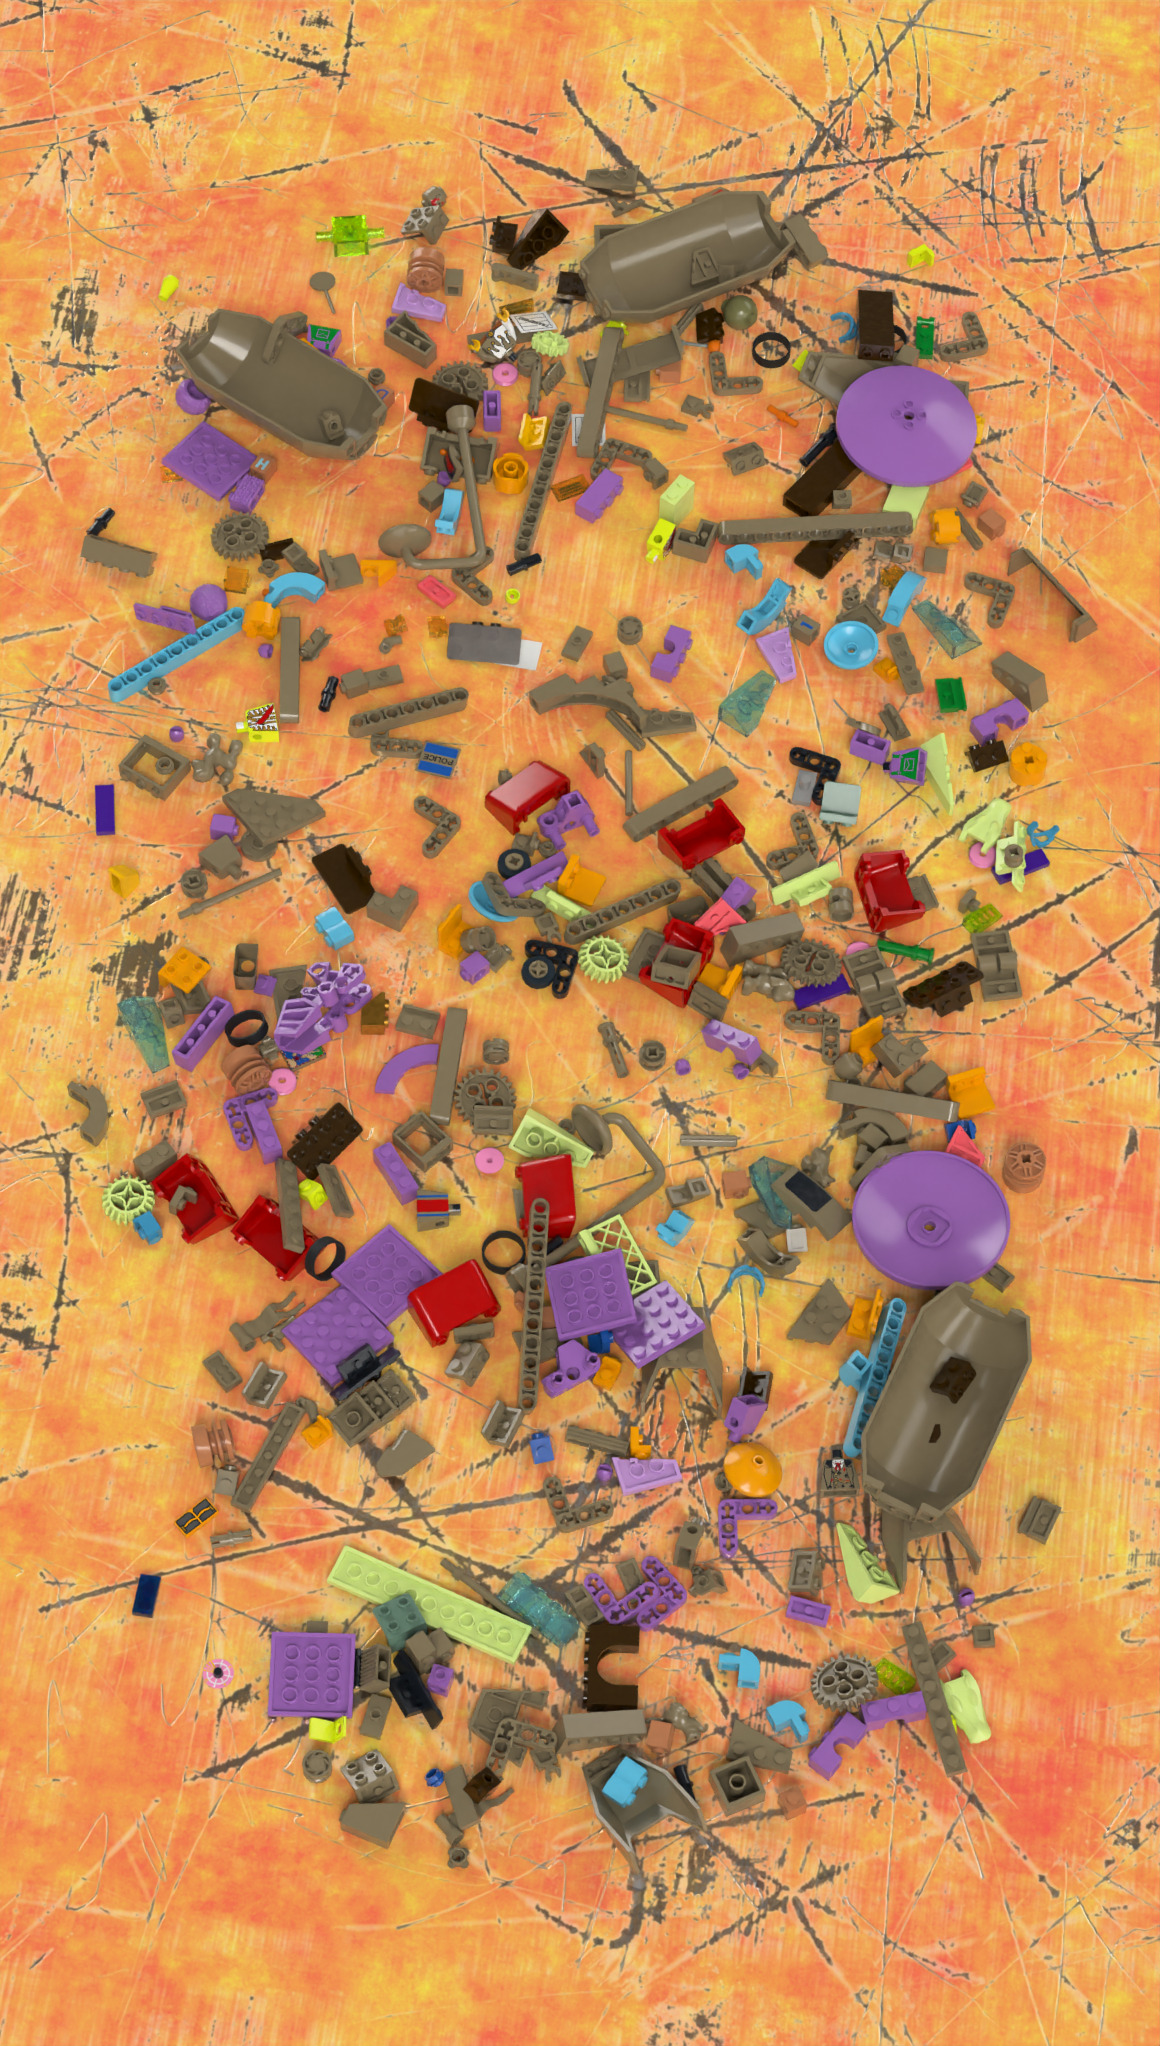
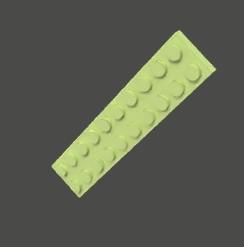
M346 1545L327 1579L328 1584L378 1606L405 1593H409L425 1619L428 1628L437 1630L441 1627L448 1637L512 1665H515L532 1630V1627Z

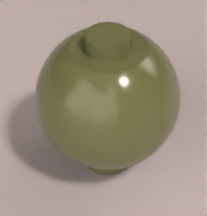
M737 295L726 299L722 303L721 310L725 322L731 328L745 330L757 321V306L751 298Z

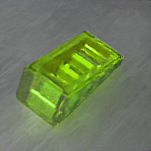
M989 903L964 917L962 925L970 934L981 933L1000 920L1003 915Z
M884 1657L875 1666L879 1678L878 1681L897 1696L908 1694L916 1685L917 1680ZM883 1666L887 1667L883 1674L878 1673ZM892 1671L893 1674L890 1676V1678H886L888 1673ZM896 1676L900 1677L896 1683L892 1682ZM903 1681H905V1685L903 1687H900L899 1685Z

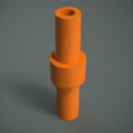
M771 404L767 407V411L777 416V419L781 422H786L794 428L798 426L799 422L790 417L786 411L779 410Z

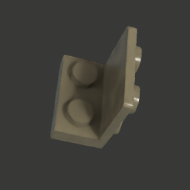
M326 549L319 550V564L329 591L363 584V578L354 554L332 558L331 555H327Z
M377 1749L340 1768L341 1773L354 1789L359 1804H373L400 1790L392 1768Z

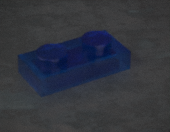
M140 1574L132 1615L153 1618L161 1585V1577Z

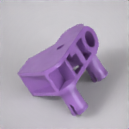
M578 790L563 795L554 810L542 814L537 819L540 834L550 838L557 850H561L566 846V842L561 834L584 825L590 837L600 833V829L593 820L595 817L594 812Z
M574 1339L561 1345L555 1352L557 1371L541 1380L544 1392L553 1399L592 1378L600 1368V1358L597 1357L596 1353H591ZM572 1375L573 1379H569L568 1376Z

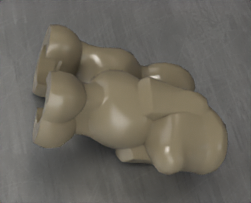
M211 733L207 739V746L210 749L205 753L204 760L195 759L191 762V766L194 769L193 779L200 783L208 782L214 777L215 767L221 766L225 771L220 775V783L224 786L229 785L233 781V770L237 765V757L242 751L243 743L239 740H232L228 750L229 754H226L219 748L221 736Z
M745 960L742 974L744 984H742L741 995L749 996L752 992H758L766 995L767 999H773L777 1003L781 1001L790 1002L795 997V989L788 982L790 977H787L788 972H783L784 967L772 968L767 964L760 965L752 960Z

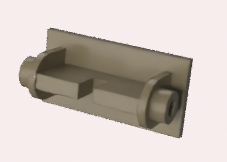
M561 360L551 364L544 373L545 376L541 377L540 391L544 390L546 396L550 394L566 374Z
M322 627L316 628L309 637L313 643L307 640L300 648L299 654L303 657L301 661L316 660L319 657L320 651L329 644V640L333 635H326L324 633L325 629Z
M890 703L886 704L884 711L878 713L894 742L911 736L896 708Z

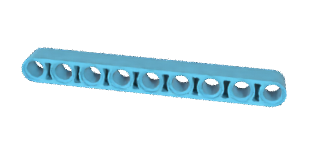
M240 607L231 608L196 629L194 635L188 634L110 680L108 683L110 700L113 702L125 700L147 687L151 679L162 678L241 631L244 610Z
M894 1298L881 1311L868 1357L872 1364L863 1374L843 1444L844 1453L851 1458L861 1454V1435L887 1381L907 1309L905 1302L899 1298Z

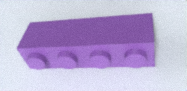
M215 995L172 1050L176 1065L190 1072L193 1071L224 1031L228 1020L235 1015L230 1002Z

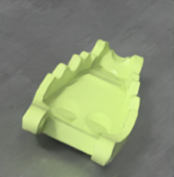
M995 798L987 808L967 821L958 840L964 843L967 836H970L984 843L981 852L987 854L997 843V840L1001 838L1006 818L1011 812V805L1004 799Z
M964 1669L960 1671V1678L947 1683H943L940 1679L950 1715H953V1718L956 1719V1725H958L960 1730H964L970 1744L980 1743L991 1737V1730L986 1721L982 1695L977 1682L970 1672Z

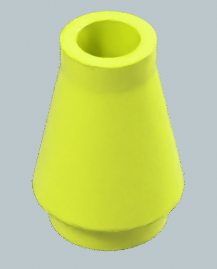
M167 275L163 279L158 298L167 302L169 297L179 287V280L172 275Z

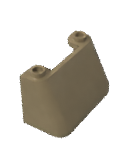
M428 426L420 466L425 475L434 476L441 471L446 472L444 467L445 455H440V449L447 451L449 445H453L461 455L458 435L450 434L446 431H437V428ZM469 437L471 454L475 459L473 467L476 483L486 485L487 482L491 481L493 463L497 458L500 443L498 438L488 437L487 441H485L484 437H481V439ZM464 471L462 472L460 478L465 479Z

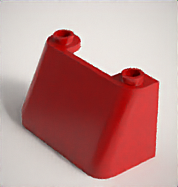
M540 760L533 761L526 769L496 790L488 792L485 796V808L514 836L520 832V823L528 821V815L552 798L557 801L563 795L570 793V779L564 773Z
M721 798L713 801L714 808L710 812L709 810L705 811L704 818L677 832L674 828L670 829L669 832L666 827L658 830V849L682 869L691 870L697 864L735 844H740L744 840L745 827Z
M904 850L862 853L855 868V883L872 933L884 932L921 919L926 912L924 903L920 900L914 901L905 874L910 866L909 857H906Z
M672 917L670 923H666L664 926L663 934H665V941L654 961L665 944L702 953L699 972L688 989L651 981L654 961L651 966L646 965L645 968H641L638 978H640V982L675 1006L684 1009L689 1001L694 984L697 983L707 963H710L713 957L714 933Z
M188 1153L151 1181L155 1188L153 1191L160 1199L168 1200L169 1203L179 1185L190 1187L197 1193V1203L193 1204L187 1201L182 1211L179 1210L177 1217L184 1226L181 1236L187 1244L191 1243L194 1245L226 1229L239 1220L238 1214L207 1165Z
M559 1154L520 1162L519 1166L515 1167V1178L522 1182L524 1215L523 1218L519 1219V1230H522L523 1237L528 1238L529 1211L533 1201L537 1198H543L549 1203L548 1238H554L556 1235H559L561 1238L569 1239L576 1221L571 1155ZM535 1206V1210L538 1213L544 1212L542 1206ZM540 1225L533 1226L536 1232L543 1231Z
M260 1194L230 1231L235 1235V1241L241 1245H250L271 1263L277 1272L276 1276L283 1282L286 1280L292 1281L305 1269L307 1252L319 1239L302 1224L305 1246L303 1252L297 1253L284 1249L279 1204L273 1199ZM324 1247V1248L320 1251V1253L318 1254V1256L324 1251V1249H325L326 1247Z
M471 1259L414 1289L407 1297L408 1312L432 1348L445 1344L450 1331L483 1314L485 1318H493L501 1311V1306L475 1259Z

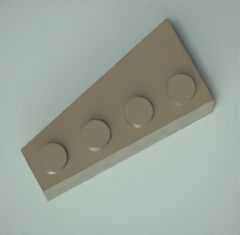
M796 912L732 926L728 929L720 951L728 966L731 967L744 962L746 959L750 960L782 948L787 944H791V941L797 942L798 939H801L805 929Z
M643 1709L562 1714L552 1729L557 1735L556 1754L625 1743L636 1744L641 1742L647 1734Z

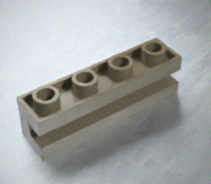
M89 534L84 538L80 557L86 558V561L90 563H96L97 561L103 563L102 566L113 568L114 566L119 568L121 572L130 573L131 571L136 573L138 577L146 578V576L152 575L154 572L152 564L153 561H156L158 553Z
M712 857L703 861L701 866L697 864L691 871V877L714 903L720 899L733 882L731 875L725 873L719 862L713 860ZM751 899L747 905L740 906L736 912L747 922L755 917L756 904Z

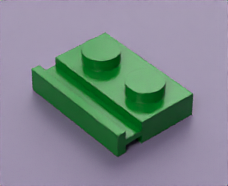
M962 678L935 679L940 713L958 712V710L966 711L967 704Z

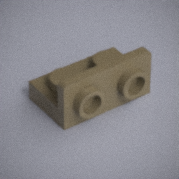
M755 442L723 452V458L731 465L734 476L765 465L763 449Z
M794 1551L788 1583V1590L790 1592H810L814 1597H818L819 1590L822 1588L821 1578L822 1572L825 1569V1560L817 1551Z

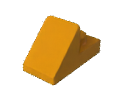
M361 560L360 562L361 575L367 577L378 576L379 587L397 574V560Z

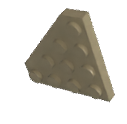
M236 789L222 796L224 804L262 847L325 817L324 809L316 800L244 789Z

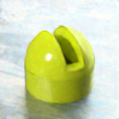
M511 588L507 590L505 600L507 603L516 604L519 601L520 592Z

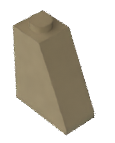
M402 1803L349 1804L347 1810L344 1809L339 1818L341 1830L388 1850L406 1812L405 1805Z

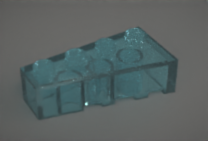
M517 1571L496 1597L508 1603L509 1607L515 1612L521 1613L523 1618L533 1626H538L541 1634L561 1649L579 1629L580 1625L577 1624V1619L570 1614L567 1615L558 1602L550 1600L546 1596L547 1593L541 1587H536L532 1584L528 1575Z

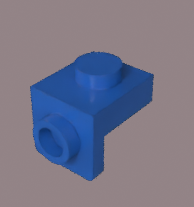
M962 1119L957 1122L944 1124L948 1143H950L958 1125L964 1129L971 1140L975 1139L976 1126L972 1120Z
M604 1330L599 1332V1334L587 1337L591 1353H610V1343H614L612 1331Z
M543 1432L534 1433L531 1435L532 1438L527 1439L530 1444L534 1464L554 1460L550 1437L547 1434L544 1435Z

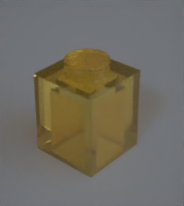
M227 566L223 580L224 591L246 595L247 588H250L252 583V577H249V569Z

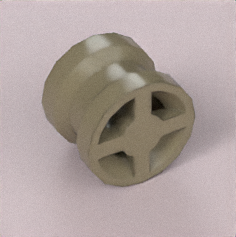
M850 587L843 591L842 606L845 609L849 610L860 604L861 594L858 589Z
M1011 844L1005 848V864L1011 868L1019 867L1023 862L1022 847L1017 844Z

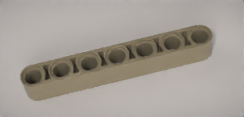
M281 617L280 723H299L300 617Z
M458 687L355 714L349 720L348 734L353 738H361L462 711L467 706L468 691Z
M724 766L628 819L623 824V829L633 842H638L737 786L739 780L727 766Z
M669 879L574 920L567 925L564 940L570 945L578 944L677 900L681 891V884L675 879ZM603 917L609 918V921L604 920ZM587 924L592 925L593 928H589Z
M448 1007L430 1111V1119L436 1125L449 1126L467 1021V1009Z
M828 1080L825 1098L831 1101L957 1122L960 1102L835 1080Z

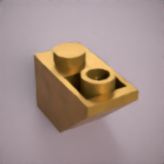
M385 992L379 993L361 1008L362 1035H385V1028L389 1026V1016H385V1011H389V999H385Z

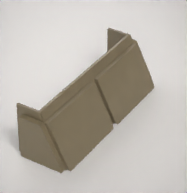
M671 325L672 333L621 349L614 382L683 360L682 355L685 354L677 326ZM579 355L576 359L585 386L590 388L597 357L583 361L581 355Z
M1022 547L1011 553L1008 576L1033 562L1082 615L1072 622L1069 642L1074 641L1076 643L1098 630L1096 627L1098 625L1089 613L1028 548Z

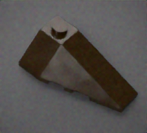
M547 208L537 209L524 227L506 261L513 268L523 270L535 262L536 259L560 245L570 231Z

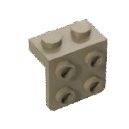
M439 205L414 208L400 232L403 235L422 232L430 245L437 243L449 219Z

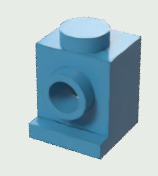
M150 1211L132 1220L135 1232H138L142 1240L145 1239L149 1245L156 1244L163 1238L162 1229Z

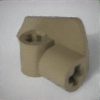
M403 1429L393 1445L386 1448L375 1466L380 1477L402 1476L434 1453L435 1448L418 1435Z

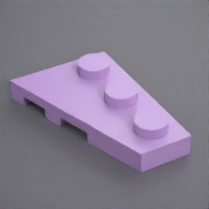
M400 282L392 305V313L401 314L406 310L408 316L442 322L446 312V305L429 296L425 297L419 294V291L411 290Z
M786 627L757 638L756 645L778 682L781 684L796 678L797 673L792 654L789 628Z
M612 1457V1463L623 1497L682 1481V1476L675 1459L638 1460V1458H630L628 1460Z

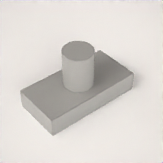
M799 769L792 804L810 807L817 773Z

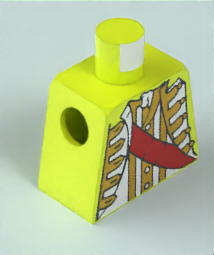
M662 518L659 519L647 540L648 554L645 557L646 561L654 564L656 559L661 561L666 559L673 549V540L677 533L675 524Z
M274 703L245 711L246 721L235 723L237 734L248 732L250 742H279Z

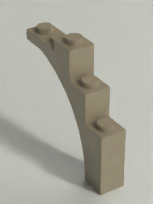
M565 673L529 691L530 705L539 715L569 705H597L626 715L632 719L640 730L647 727V714L643 708L641 709L637 705L633 697L634 688L630 682L627 683L623 677L605 686L595 675L577 684L573 678L571 679Z

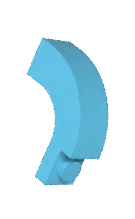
M451 488L445 489L442 510L439 518L435 520L436 533L455 535L462 512L465 491Z
M907 571L893 590L882 620L900 627L911 601L916 595L921 594L927 578L913 571Z
M288 573L276 578L269 584V593L263 601L271 603V607L275 609L284 598L291 595H299L315 604L326 591L325 582L308 573Z
M776 578L764 599L756 607L744 610L736 625L748 635L761 632L784 609L787 604L785 600L792 588L780 578Z

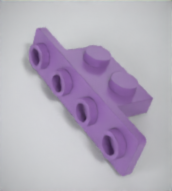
M139 603L133 605L136 619L193 635L196 633L194 619L189 612L163 605L159 609Z
M560 851L503 881L502 884L505 886L510 898H514L531 889L534 892L544 887V883L548 882L550 884L559 879L558 876L563 873L568 860L564 852Z

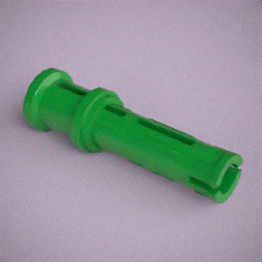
M878 939L877 946L882 952L910 957L913 961L920 960L932 965L935 948L926 949L917 944L908 946Z

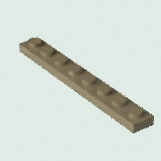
M921 1621L903 1626L901 1628L918 1684L922 1691L947 1778L968 1772Z

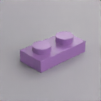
M791 1595L786 1617L826 1628L831 1606Z

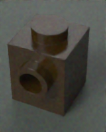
M485 1767L468 1782L463 1790L478 1805L498 1787L501 1781L488 1767Z

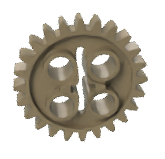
M454 361L452 366L447 363V368L441 366V371L436 370V375H433L432 383L463 395L465 394L478 401H483V392L488 390L486 373H482V368L476 369V364L471 367L470 362L463 365V361L460 364Z
M242 511L239 512V515L233 512L232 517L226 515V520L220 518L221 524L215 523L216 528L212 529L211 542L215 552H218L219 556L223 555L225 560L230 557L232 562L235 558L238 559V562L241 561V558L247 561L248 556L254 558V553L260 555V549L265 550L264 545L268 544L269 531L265 521H262L261 517L256 518L255 513L250 516L248 511L245 515L242 514Z
M805 938L804 942L798 939L797 943L791 941V945L787 944L786 948H783L780 961H782L781 967H784L783 972H788L787 977L793 976V981L800 980L801 985L806 982L808 987L811 984H814L815 987L818 984L825 987L826 983L831 985L832 981H836L837 977L840 976L842 959L839 958V953H834V948L828 949L829 944L823 946L822 941L816 943L815 939H813L812 942H809ZM816 953V956H815V958H814L813 961H812L810 970H809L808 972H806V971H807V967H809V965H810V963H811V960H812L813 955Z
M486 1068L483 1069V1073L476 1069L475 1075L468 1072V1079L463 1076V1083H457L459 1089H455L454 1092L457 1095L454 1097V1102L457 1103L455 1109H461L458 1112V1116L464 1115L463 1122L470 1120V1127L474 1124V1105H486L485 1100L482 1099L483 1093L479 1084L483 1085L485 1098L488 1099V1106H493V1103L498 1102L502 1106H513V1109L516 1108V1104L513 1103L517 1100V1096L513 1095L516 1090L510 1089L512 1082L506 1083L507 1076L500 1078V1071L495 1075L493 1069H491L490 1073H487ZM494 1085L497 1089L491 1091L487 1089V1086ZM470 1090H476L478 1094L472 1096L468 1092Z
M847 1653L845 1658H842L841 1654H839L837 1660L830 1657V1663L823 1661L824 1667L818 1666V1672H814V1679L810 1680L812 1684L810 1688L818 1705L823 1704L825 1710L830 1707L832 1712L839 1708L840 1713H842L844 1708H847L850 1712L852 1706L859 1709V1703L866 1705L865 1699L872 1700L871 1693H876L875 1687L879 1686L877 1681L879 1678L871 1661H866L864 1656L859 1659L857 1654L850 1658L849 1653Z

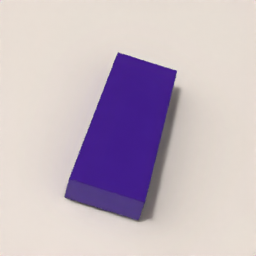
M114 784L95 785L96 835H115Z
M1042 848L1025 854L1026 868H1024V876L1050 865ZM995 866L991 868V872L999 885L1012 881V872L998 875L995 872Z
M842 973L837 977L836 981H832L831 985L826 983L825 987L821 984L815 987L812 984L810 987L806 986L795 990L793 1002L797 1010H801L849 993L851 988Z

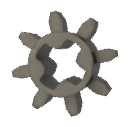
M269 1036L264 1037L260 1045L257 1046L262 1058L267 1057L270 1061L278 1058L277 1053L281 1051L274 1038L271 1039Z

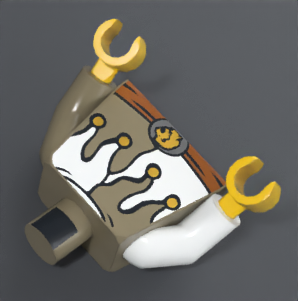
M502 309L504 311L503 317L500 313L496 314L502 322L499 320L480 341L471 339L474 342V346L468 345L467 347L470 350H474V353L482 361L499 364L506 358L513 364L518 358V355L512 351L517 344L514 327L509 319V312Z

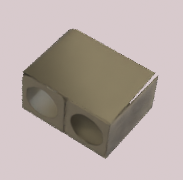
M697 896L668 905V922L670 923L673 917L695 926L694 923L709 909L705 898Z
M240 943L235 949L233 968L235 988L238 990H254L258 968V944ZM244 961H252L255 965L254 969L250 972L242 970L241 965Z

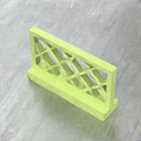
M620 1214L588 1230L585 1229L579 1232L577 1239L587 1257L602 1253L603 1247L612 1250L619 1249L618 1245L621 1238L629 1241L631 1244L629 1251L622 1249V1252L628 1254L625 1262L626 1268L637 1271L635 1281L629 1279V1283L633 1284L632 1296L657 1284V1280ZM618 1221L621 1226L620 1234L609 1231L610 1224ZM595 1231L605 1233L603 1241L594 1240L591 1233ZM607 1234L618 1237L616 1247L605 1243ZM630 1255L639 1259V1268L628 1265ZM639 1273L648 1275L650 1282L646 1284L637 1282Z

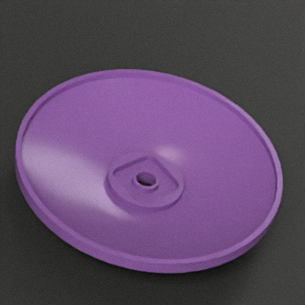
M887 366L864 374L855 380L845 391L836 414L837 436L841 447L849 459L869 476L896 486H928L951 477L968 461L977 436L975 414L964 394L944 377L932 371L913 366ZM909 415L913 419L907 420L904 416Z
M914 1151L891 1158L889 1163L881 1168L873 1169L867 1175L854 1199L852 1227L855 1240L865 1258L886 1277L916 1289L945 1290L955 1281L966 1284L972 1283L984 1276L995 1266L1008 1242L1010 1213L1007 1201L997 1183L974 1163L945 1152ZM926 1225H931L935 1229L933 1231H928L924 1227Z

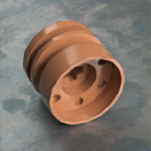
M430 247L417 248L410 253L407 284L411 289H415L419 293H433L441 288L445 263L442 253Z
M244 1045L233 1050L225 1057L221 1064L222 1072L231 1081V1085L240 1096L261 1090L272 1077V1071L267 1067L266 1062L262 1060V1056L253 1045Z
M1029 1142L1017 1143L1010 1147L1006 1153L1002 1171L1005 1185L1010 1190L1022 1194L1033 1192L1039 1188L1046 1167L1044 1152L1039 1146Z
M220 1419L221 1429L218 1430L215 1421H212V1431L209 1432L205 1424L191 1426L200 1468L213 1465V1455H218L220 1462L223 1463V1453L227 1452L229 1461L234 1460V1441L231 1429L228 1427L225 1419Z

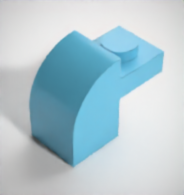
M739 544L725 551L724 562L734 574L746 568L755 580L762 577L763 564L758 559L759 551L755 547Z
M673 1210L666 1223H659L655 1230L659 1232L658 1237L675 1247L687 1235L695 1220L681 1210Z
M856 1350L839 1369L841 1381L846 1387L852 1385L859 1392L863 1374L872 1363Z
M741 1648L740 1656L729 1652L719 1654L718 1670L738 1671L737 1687L758 1689L760 1664L757 1657L751 1651Z
M785 1700L766 1708L765 1716L775 1733L790 1726L800 1744L808 1740L810 1729L806 1721L803 1720L805 1719L806 1711L800 1704Z

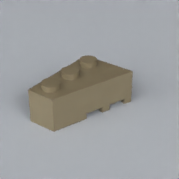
M801 213L783 222L780 230L781 232L785 229L790 231L796 240L795 246L792 248L797 254L795 258L807 270L818 266L826 260L829 255L826 247L820 243L817 234L812 231L807 219Z
M1008 651L991 662L993 676L1032 713L1048 702L1044 673Z

